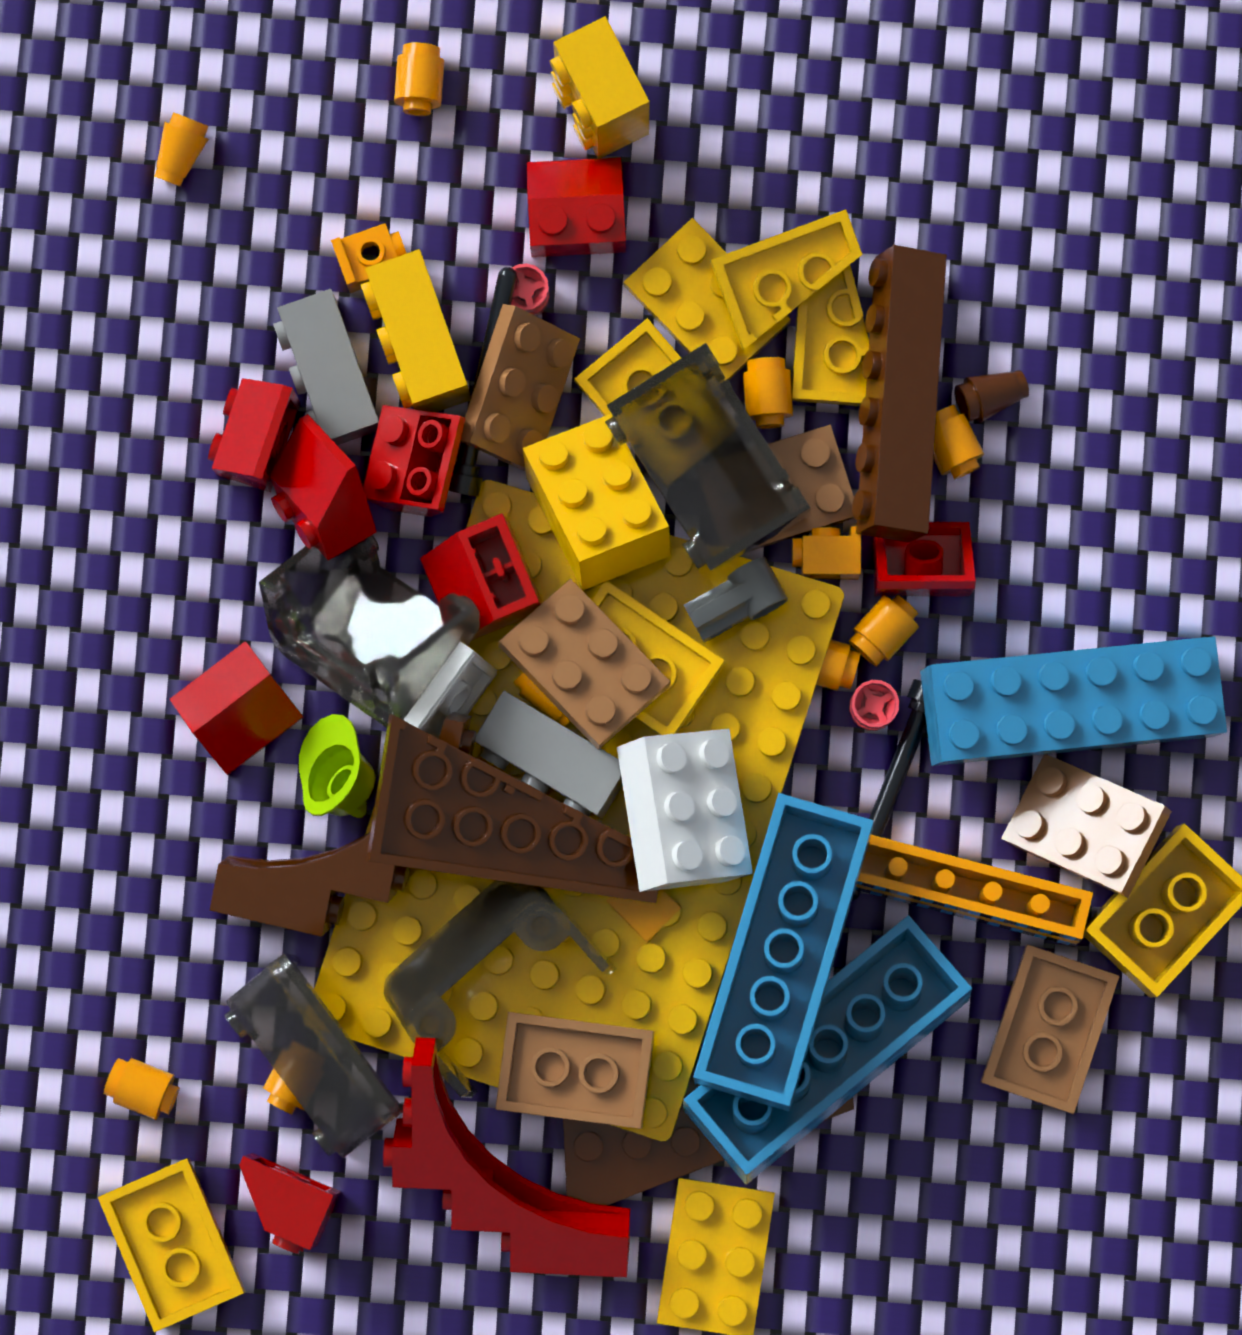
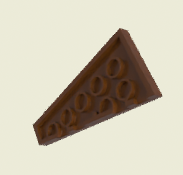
M389 714L367 861L651 903L657 902L658 890L639 891L630 837L409 724L401 718Z
M696 1068L693 1069L685 1097L700 1086L695 1084L693 1079ZM853 1097L827 1119L853 1110ZM683 1103L672 1137L667 1141H658L608 1124L563 1119L566 1193L568 1197L588 1203L607 1206L725 1160L683 1111Z

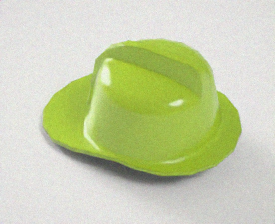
M331 714L320 719L309 730L300 749L299 773L305 810L313 816H323L330 813L335 816L351 815L356 818H362L366 814V801L374 788L375 773L371 764L360 753L357 732L352 721L344 715Z

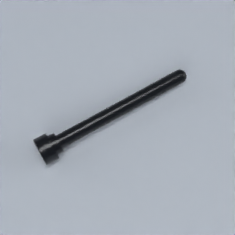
M504 267L498 273L473 391L502 305H511L517 273L511 267ZM461 442L458 460L455 461L448 491L469 496H479L483 477L479 476L480 467L476 466L479 450Z
M913 679L907 695L911 699L908 708L912 711L869 819L874 820L871 834L874 836L883 837L926 728L922 683L917 679ZM855 890L852 901L859 897L861 891Z

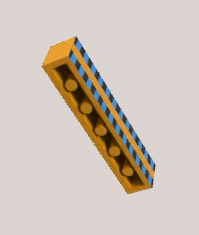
M871 835L855 889L1073 947L1083 938L1093 892L874 835Z

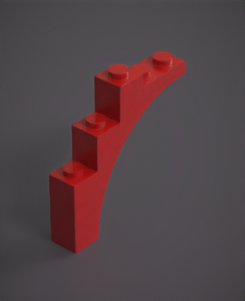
M416 1037L413 1057H404L402 1085L403 1087H411V1098H404L403 1118L396 1119L394 1137H385L383 1166L392 1167V1187L443 1190L442 1208L443 1210H451V1230L502 1232L501 1252H510V1272L627 1278L630 1245V1208L592 1204L555 1193L522 1177L494 1157L469 1131L449 1098L439 1069L436 1038Z

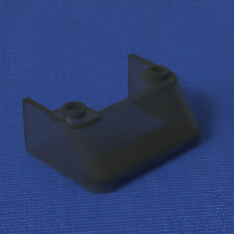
M495 880L397 966L385 980V999L414 1044L416 1037L436 1038L440 1073L460 1097L472 1098L478 1091L442 1050L453 1039L456 1033L457 1021L454 1012L441 996L508 936L515 932L529 948L542 952L557 948L571 936L602 973L611 975L617 970L546 887Z
M283 953L226 1001L231 1010L224 1016L241 1038L249 1034L317 1125L318 1129L312 1132V1134L326 1154L331 1156L337 1152L342 1158H346L396 1121L397 1118H400L403 1115L404 1102L399 1103L298 969L297 965L301 962L296 955Z

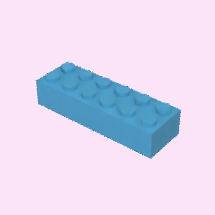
M1215 636L932 664L920 670L931 766L1210 738L1227 733Z
M778 793L693 1076L695 1084L790 1112L869 845L874 820Z
M908 915L828 980L790 1112L702 1085L683 1099V1111L747 1185L966 1004L970 999L972 987Z

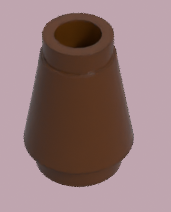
M1017 370L1014 372L965 377L962 384L955 386L954 395L960 414L964 413L968 422L976 420L978 423H981L1019 402L1021 399L1028 397L1029 387L1023 372Z

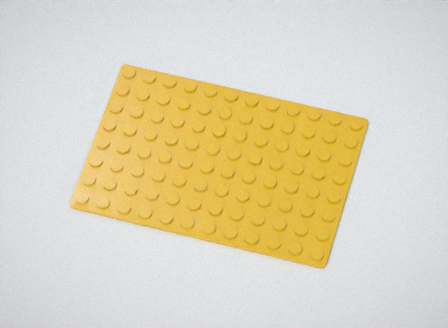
M493 480L483 481L466 528L503 513L510 522L542 602L548 599L570 578L581 589L534 493ZM670 535L671 556L608 581L726 662L678 733L730 729L753 874L723 883L663 889L682 909L647 943L606 902L609 896L410 868L405 890L403 892L397 890V894L388 903L345 894L342 916L339 924L334 927L305 1015L306 1023L311 1027L402 1057H413L416 1037L436 1038L439 1069L497 1088L499 1085L508 1012L655 1031L643 1128L612 1126L658 1141L669 1140L672 1137L728 963L778 793L783 791L844 601L843 590L835 585L770 566L788 597V601L767 615L755 620L748 618L704 643L684 604L728 580L729 574L752 560ZM603 583L586 589L583 592L592 599ZM439 608L427 646L451 644L453 649H455L456 645L441 608ZM522 620L465 644L497 670L494 679L468 713L469 716H472L469 730L476 731V735L503 691L508 692L546 715L518 695L521 690L513 682L523 671L499 648V641ZM418 683L414 684L404 718L427 686ZM634 718L601 749L618 759V746L645 736H656L659 734ZM571 721L565 726L567 729L571 730L572 732L589 741L573 725ZM475 742L472 756L503 771L480 757L484 748ZM510 763L505 771H503L520 781L525 772ZM622 786L603 819L593 813L589 817L631 838ZM551 788L546 794L562 803L566 799V797ZM374 809L365 834L371 832Z

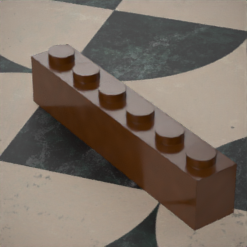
M893 245L876 256L869 269L868 280L869 285L873 287L872 305L866 314L865 328L870 333L869 351L865 354L862 364V375L867 381L866 395L859 409V422L863 425V438L855 461L856 470L860 472L859 490L855 494L852 505L853 517L857 519L856 534L911 542L928 534L946 254Z

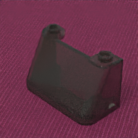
M705 343L609 403L607 408L613 417L605 421L620 446L629 442L690 539L682 545L696 568L699 569L707 565L708 569L713 572L811 515V509L798 487L795 488L793 484H790V477L786 470L778 462L735 394L729 380H724L725 376L718 366L719 362Z
M373 535L329 561L315 546L310 549L305 546L259 581L268 631L273 643L286 658L387 728L389 714L404 720L461 641L468 646L479 632L480 612L477 606L468 597L458 596L454 593H449L442 598L438 606L380 567L377 553L379 545Z

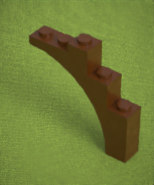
M452 712L444 720L439 739L472 756L476 740V731L469 730L472 716ZM371 832L340 848L304 858L261 860L229 855L218 864L209 911L322 937L332 927V924L338 925L340 922L345 899L342 896H338V892L388 903L397 894V890L402 892L405 890L410 868L367 861Z

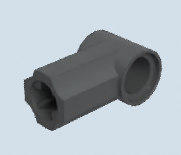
M760 557L744 564L729 574L727 581L684 604L704 643L748 618L755 620L765 616L788 601V597L765 557Z

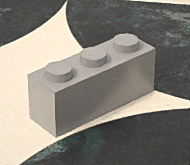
M332 289L277 307L282 321L273 325L283 351L289 348L292 349L297 363L296 366L289 368L298 395L307 392L313 410L305 412V415L308 414L336 445L376 432L379 420Z
M506 691L502 692L476 735L475 742L484 748L480 757L505 771L509 763L525 772L521 779L522 782L544 794H547L550 788L566 797L563 802L564 804L587 816L593 813L603 819L623 786L619 759L602 749L598 750L591 742Z

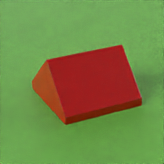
M929 522L928 534L911 542L874 537V596H970L975 590L976 579L970 522Z
M246 641L170 698V701L191 732L227 775L304 718Z

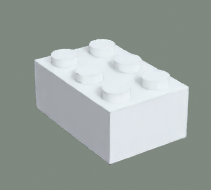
M730 729L645 736L617 747L640 892L723 883L753 874Z

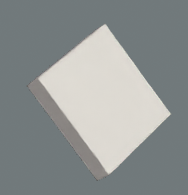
M460 641L404 718V721L439 738L445 718L452 712L468 715L496 676L497 670L474 650Z

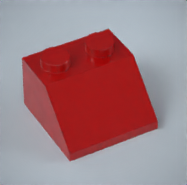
M621 157L527 162L531 257L626 252Z
M242 378L239 389H230L223 410V415L229 417L224 433L215 434L208 454V460L214 462L212 470L216 475L271 493L273 483L270 475L289 440L301 404L292 387Z
M308 414L301 417L270 475L276 495L271 500L275 510L284 522L290 520L294 522L296 531L305 546L309 549L315 546L329 561L377 533L356 465Z
M254 1153L244 1155L239 1166L264 1231L275 1235L272 1243L295 1254H299L300 1251L303 1252L304 1248L311 1250L316 1247L341 1191Z

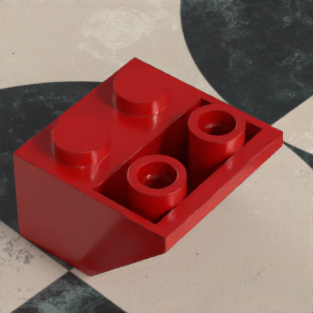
M383 405L363 485L367 501L395 512L428 517L442 513L466 418L459 415Z
M503 513L455 533L420 558L456 646L460 641L466 644L525 619L543 603L510 522Z

